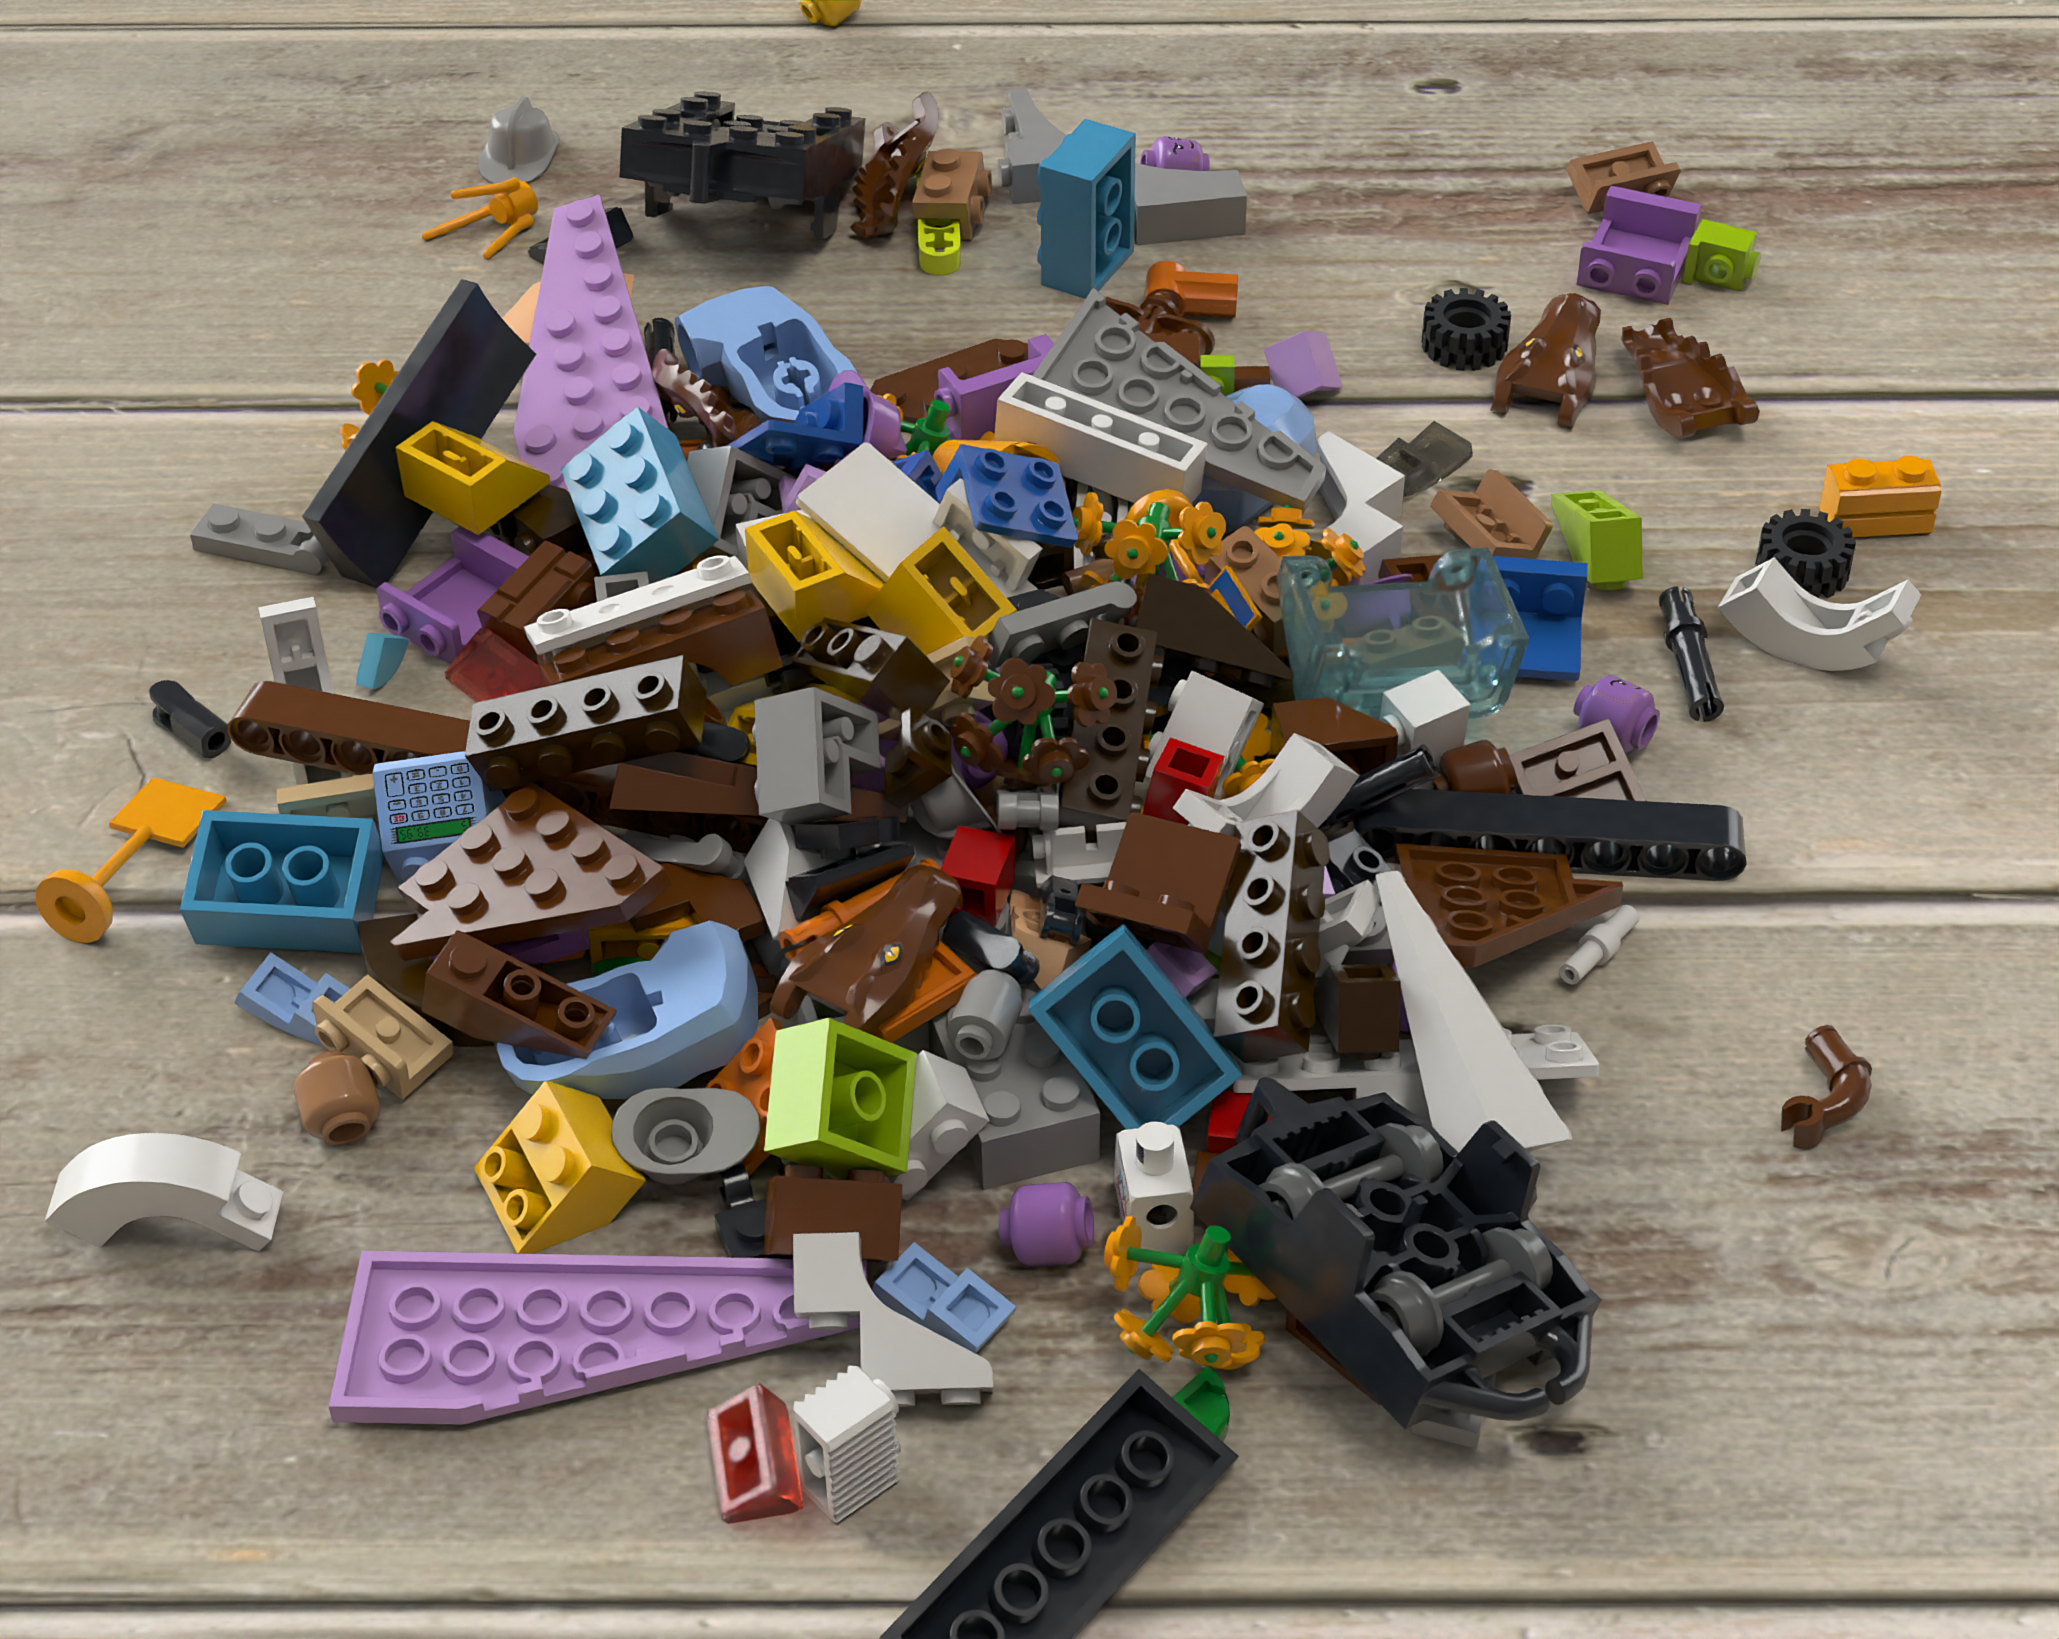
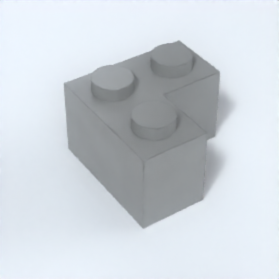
M733 446L689 451L688 466L719 538L716 543L700 555L709 558L720 555L727 557L736 556L739 560L736 524L770 517L777 511L783 510L778 484L784 475L796 480L797 478Z
M816 687L754 700L755 723L752 729V736L757 753L755 797L759 805V815L795 826V824L852 814L850 775L880 769L878 713Z

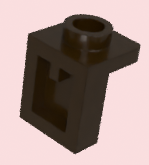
M910 707L902 712V742L895 745L891 751L885 754V799L900 809L952 776L951 733L939 721L930 719L914 707Z

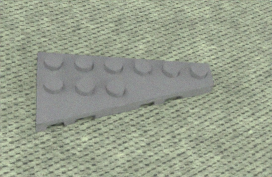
M1094 288L1032 375L1208 443L1203 475L1279 506L1290 505L1291 508L1302 510V515L1325 480L1326 465L1283 432H1272L1255 419V411L1242 401L1236 405L1220 392V384L1164 341L1154 342L1139 330V322L1127 313L1121 316L1106 305V297Z

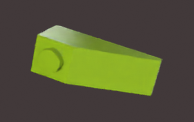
M1602 490L1551 494V505L1573 561L1588 563L1587 581L1591 584L1595 583V588L1615 590L1625 588L1626 581L1643 579L1642 517Z

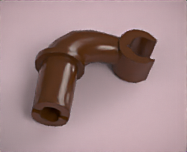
M1824 1025L1814 1029L1808 1034L1804 1043L1807 1046L1805 1047V1052L1827 1077L1826 1084L1831 1094L1819 1101L1810 1096H1795L1787 1100L1782 1107L1781 1131L1788 1130L1794 1126V1148L1807 1149L1816 1146L1823 1139L1824 1130L1853 1119L1864 1108L1869 1099L1872 1087L1870 1080L1872 1073L1871 1064L1864 1057L1856 1056L1832 1025Z

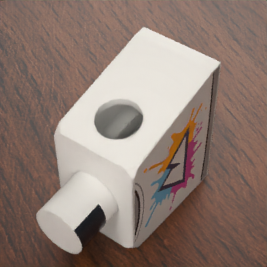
M1148 1122L1138 1129L1122 1130L1116 1134L1113 1177L1121 1225H1123L1127 1216H1133L1136 1218V1226H1140L1142 1231L1140 1248L1186 1255L1188 1248L1194 1245V1212L1190 1209L1193 1201V1188L1179 1127L1162 1122ZM1159 1205H1162V1214H1166V1224L1163 1225L1152 1224L1146 1219L1148 1212ZM1138 1262L1135 1275L1152 1270L1151 1264Z

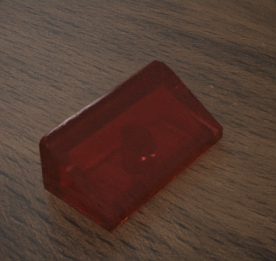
M486 626L480 628L445 671L446 679L476 702L545 687L538 665Z
M758 1383L708 1410L706 1413L722 1520L730 1524L787 1515L803 1509L788 1409L784 1401L761 1383Z

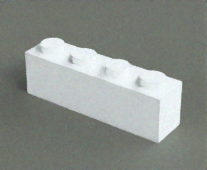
M1023 372L997 399L994 441L1032 442L1047 448L1058 458L1061 464L1059 466L1061 475L1066 478L1074 479L1133 503H1136L1140 498L1149 493L1164 489L1180 491L1192 503L1201 492L1208 445L1204 441Z

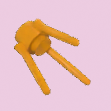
M517 177L500 183L453 190L450 193L452 199L472 198L494 194V196L490 199L488 206L422 233V238L430 240L492 215L498 223H507L511 226L483 252V257L489 259L521 230L534 225L532 215L536 214L538 210L537 197L530 185L525 181H519Z

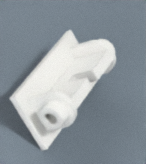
M1126 822L1096 825L1097 843L1086 844L1084 826L1043 830V835L1032 836L1037 888H1041L1044 881L1051 875L1074 880L1077 884L1105 882L1113 864Z

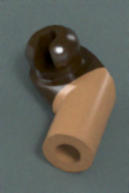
M1113 534L1101 535L1097 546L1092 547L1093 556L1090 558L1088 565L1062 573V583L1068 596L1087 590L1080 583V579L1086 570L1096 573L1103 580H1108L1114 573L1112 568L1114 559L1107 556L1104 549L1108 540L1113 538Z

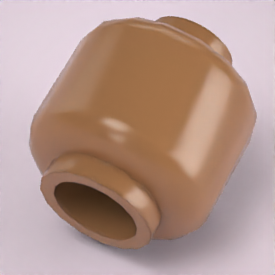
M326 1051L314 1056L310 1060L309 1065L302 1069L294 1080V1095L303 1127L311 1136L322 1139L327 1144L344 1145L361 1139L367 1135L371 1125L380 1115V1100L373 1075L361 1058L344 1055L340 1051Z

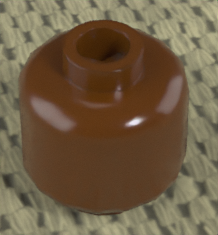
M1489 740L1476 741L1443 753L1439 762L1440 776L1431 780L1434 790L1511 794V791L1518 789L1515 769L1506 748L1497 749Z

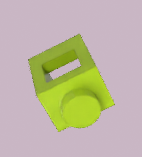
M1702 219L1688 244L1683 283L1692 285L1694 280L1740 291L1746 279L1754 280L1759 268L1761 253L1754 251L1757 232Z

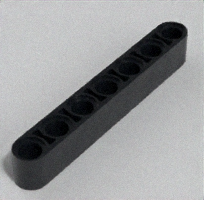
M1410 789L1406 793L1353 818V831L1356 830L1373 850L1381 855L1386 863H1394L1396 844L1562 854L1567 856L1571 872L1578 874L1725 881L1737 877L1744 871L1747 865L1743 817L1737 810L1723 805Z

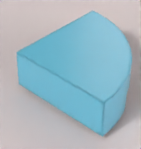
M368 632L357 673L356 685L377 689L386 684L400 666L409 639L394 634Z

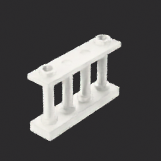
M713 556L699 562L697 569L572 611L556 609L546 612L538 617L536 623L524 626V629L538 655L552 651L553 656L563 650L574 648L573 643L605 633L606 637L618 630L626 629L629 624L658 615L660 619L665 614L678 610L682 606L709 597L713 601L716 596L750 584L752 581L749 572L736 556ZM688 662L707 691L706 697L722 713L735 709L736 706L771 694L773 688L780 686L779 682L771 687H767L764 674L730 686L716 671L707 674L698 673L696 663Z

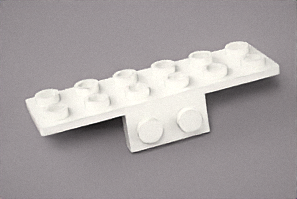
M869 443L861 444L803 490L796 500L799 508L885 583L901 561L944 526L1006 598L1038 590L1027 580L1042 550L1038 544L1031 540L978 531L974 526L964 481L961 478L946 490L939 504ZM987 661L988 669L999 674L1001 667L993 669L989 661Z
M1542 1025L1535 1028V1034L1512 1035L1510 1030L1503 1028L1521 1060L1537 1080L1599 1076V1062L1577 1032H1571V1028L1563 1025ZM1310 1035L1309 1052L1244 1063L1230 1052L1238 1061L1242 1076L1231 1084L1235 1093L1254 1092L1258 1080L1262 1077L1275 1079L1290 1091L1353 1088V1099L1386 1092L1395 1102L1432 1126L1413 1039H1400L1399 1052H1381L1380 1058L1369 1061L1353 1060L1347 1058L1345 1053H1337L1330 1038L1321 1035Z

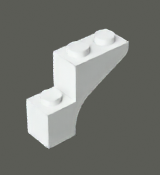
M1328 431L1318 439L1317 450L1320 454V461L1326 465L1325 480L1319 490L1336 520L1327 528L1332 529L1339 537L1343 533L1349 535L1358 543L1364 554L1361 561L1366 570L1360 579H1356L1351 574L1352 580L1346 587L1352 589L1379 580L1378 573L1382 559H1394L1401 556L1403 525L1394 520L1400 517L1402 512L1405 475Z
M859 1232L793 1234L794 1314L797 1319H809V1329L839 1330L848 1328V1318L860 1317L861 1370L872 1381L874 1379L882 1380L894 1394L899 1407L914 1406L915 1394H941L942 1405H973L981 1403L980 1392H993V1370L985 1358L893 1311L875 1296L864 1275Z

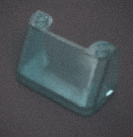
M1489 548L1457 549L1447 552L1435 563L1428 582L1331 586L1332 572L1326 560L1310 555L1282 557L1277 575V587L1290 669L1293 671L1292 683L1295 701L1329 697L1379 720L1383 692L1439 669L1471 704L1468 719L1487 717L1496 713L1506 704L1522 662L1529 636Z

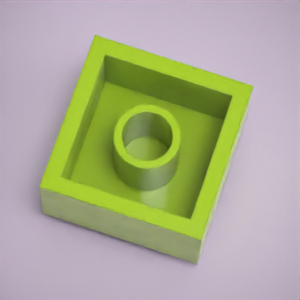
M831 1018L776 1030L764 1151L803 1166L822 1167L823 1173L842 1180H847L848 1170L852 1169L886 1172V1177L907 1173L917 1053Z

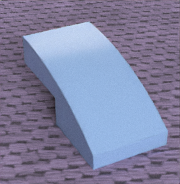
M270 952L239 991L234 1004L276 1028L306 1041L324 1046L314 1031L317 1025L312 1002L322 994L335 1003L350 988L327 973L317 983Z
M915 1242L898 1258V1261H895L874 1282L872 1289L875 1296L888 1308L975 1354L1014 1314L1017 1307L970 1269L966 1268L958 1277Z

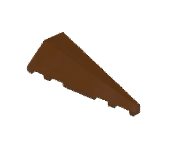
M676 751L621 762L617 766L609 809L761 816L759 815V805L755 797L757 767L733 764ZM850 787L852 814L829 818L855 819L856 817L877 816V818L898 816L899 822L906 823L909 804L900 809L885 799V794Z

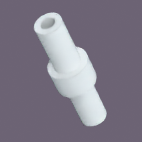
M1623 905L1604 924H1595L1579 940V949L1559 968L1561 978L1569 984H1577L1595 965L1605 964L1620 949V940L1639 922L1638 912L1632 906Z

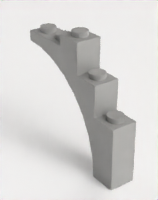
M1027 88L1009 89V107L1002 108L1004 135H1009V140H1005V159H998L1000 186H1008L1013 204L1040 202V186L1037 184L1038 168L1043 159L1048 158L1061 145L1066 134L1053 126L1035 107ZM1135 163L1134 238L1137 245L1246 234L1247 194L1238 170L1191 171L1164 169Z

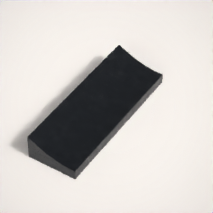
M464 279L459 281L302 515V518L342 577L376 588L384 582H388L434 512L404 496L396 446L432 421L482 439L536 356V353L508 326L493 308L478 283Z
M1138 1369L893 1622L879 1639H1075L1226 1475L1239 1456L1145 1373Z

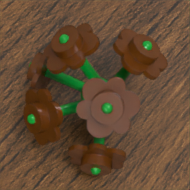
M979 635L970 647L965 646L958 652L952 663L950 674L954 679L951 684V692L966 699L971 694L973 687L979 686L983 680L988 682V692L991 696L995 697L992 710L997 719L986 727L981 724L978 725L973 717L967 713L959 714L955 718V724L950 727V733L954 738L953 745L958 756L968 765H978L986 773L995 770L994 773L996 775L1004 777V784L1017 790L1037 789V785L1041 786L1072 780L1075 776L1074 771L1081 770L1088 765L1089 755L1085 749L1078 748L1077 741L1074 738L1066 737L1059 741L1056 740L1050 714L1056 703L1069 702L1072 706H1075L1074 716L1080 726L1090 727L1095 723H1107L1110 717L1109 708L1114 705L1117 699V689L1114 682L1107 678L1105 666L1101 663L1090 665L1087 662L1075 664L1071 673L1073 685L1068 690L1056 691L1057 681L1055 676L1051 672L1046 671L1041 665L1034 664L1028 667L1027 663L1022 659L1009 658L1001 665L1000 674L988 669L987 661L992 654L993 645L988 643L986 637ZM1018 719L1019 722L1025 724L1019 760L1004 759L1001 749L993 742V737ZM1040 724L1043 738L1034 742L1036 728Z

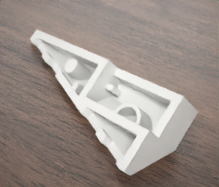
M1391 871L1376 874L1432 1127L1458 1152L1462 1150L1480 1126L1490 1120L1498 1122L1528 1152L1573 1140L1571 1131L1560 1119L1544 1095L1541 1085L1521 1060L1510 1043V1038L1474 983L1437 932L1438 929L1430 916L1424 912L1405 883V878L1401 872Z

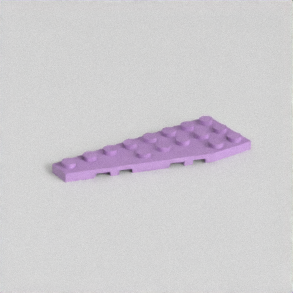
M600 195L554 208L529 347L536 353V356L523 376L513 431L520 460L549 474L551 482L549 485L564 488L568 492L569 490L561 468L637 406L669 430Z
M361 1251L328 1407L332 1422L463 1425L860 1328V1317L848 1318V1328L839 1330L809 1329V1319H797L794 1314L793 1259ZM862 1260L864 1275L868 1283L867 1260Z

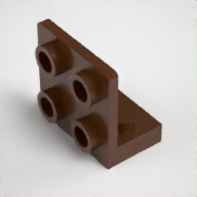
M1133 812L1128 816L1113 864L1103 888L1082 883L1075 906L1096 926L1115 930L1125 923L1137 937L1206 954L1241 850V842L1233 836Z

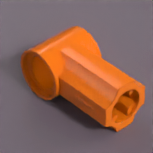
M1168 260L1159 261L1153 264L1147 271L1144 300L1152 295L1164 296L1176 305L1180 312V317L1183 314L1236 317L1238 274L1186 272L1184 267L1176 262ZM1154 308V310L1151 312V315L1154 314L1157 308Z

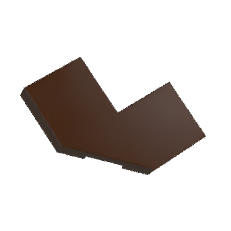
M668 862L661 864V866L665 868L672 885L629 920L636 933L691 914L696 925L713 921L737 930L742 942L767 934L766 919L743 881Z

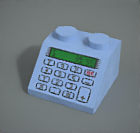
M465 751L374 765L373 780L382 853L399 885L413 876L422 865L434 859L459 839L468 828L476 825L506 800L501 789L489 790L466 759Z

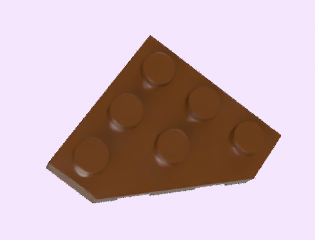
M995 338L874 381L870 391L882 397L887 393L896 397V406L900 407L903 412V421L916 424L918 419L926 418L930 404L935 400L934 393L939 389L938 371L940 369L949 367L960 380L973 378L1028 360V343L1014 339L1003 340Z

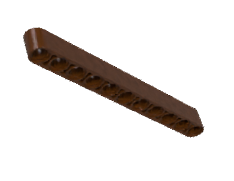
M260 681L253 685L227 725V732L230 739L238 747L255 755L354 775H365L373 773L374 765L379 763L466 751L470 720L272 681ZM618 764L533 782L597 824L666 838L673 834L681 835L696 842H699L708 834H717L731 845L732 851L746 854L751 850L769 819L764 816L609 809ZM526 784L501 790L507 799L510 794L521 789Z

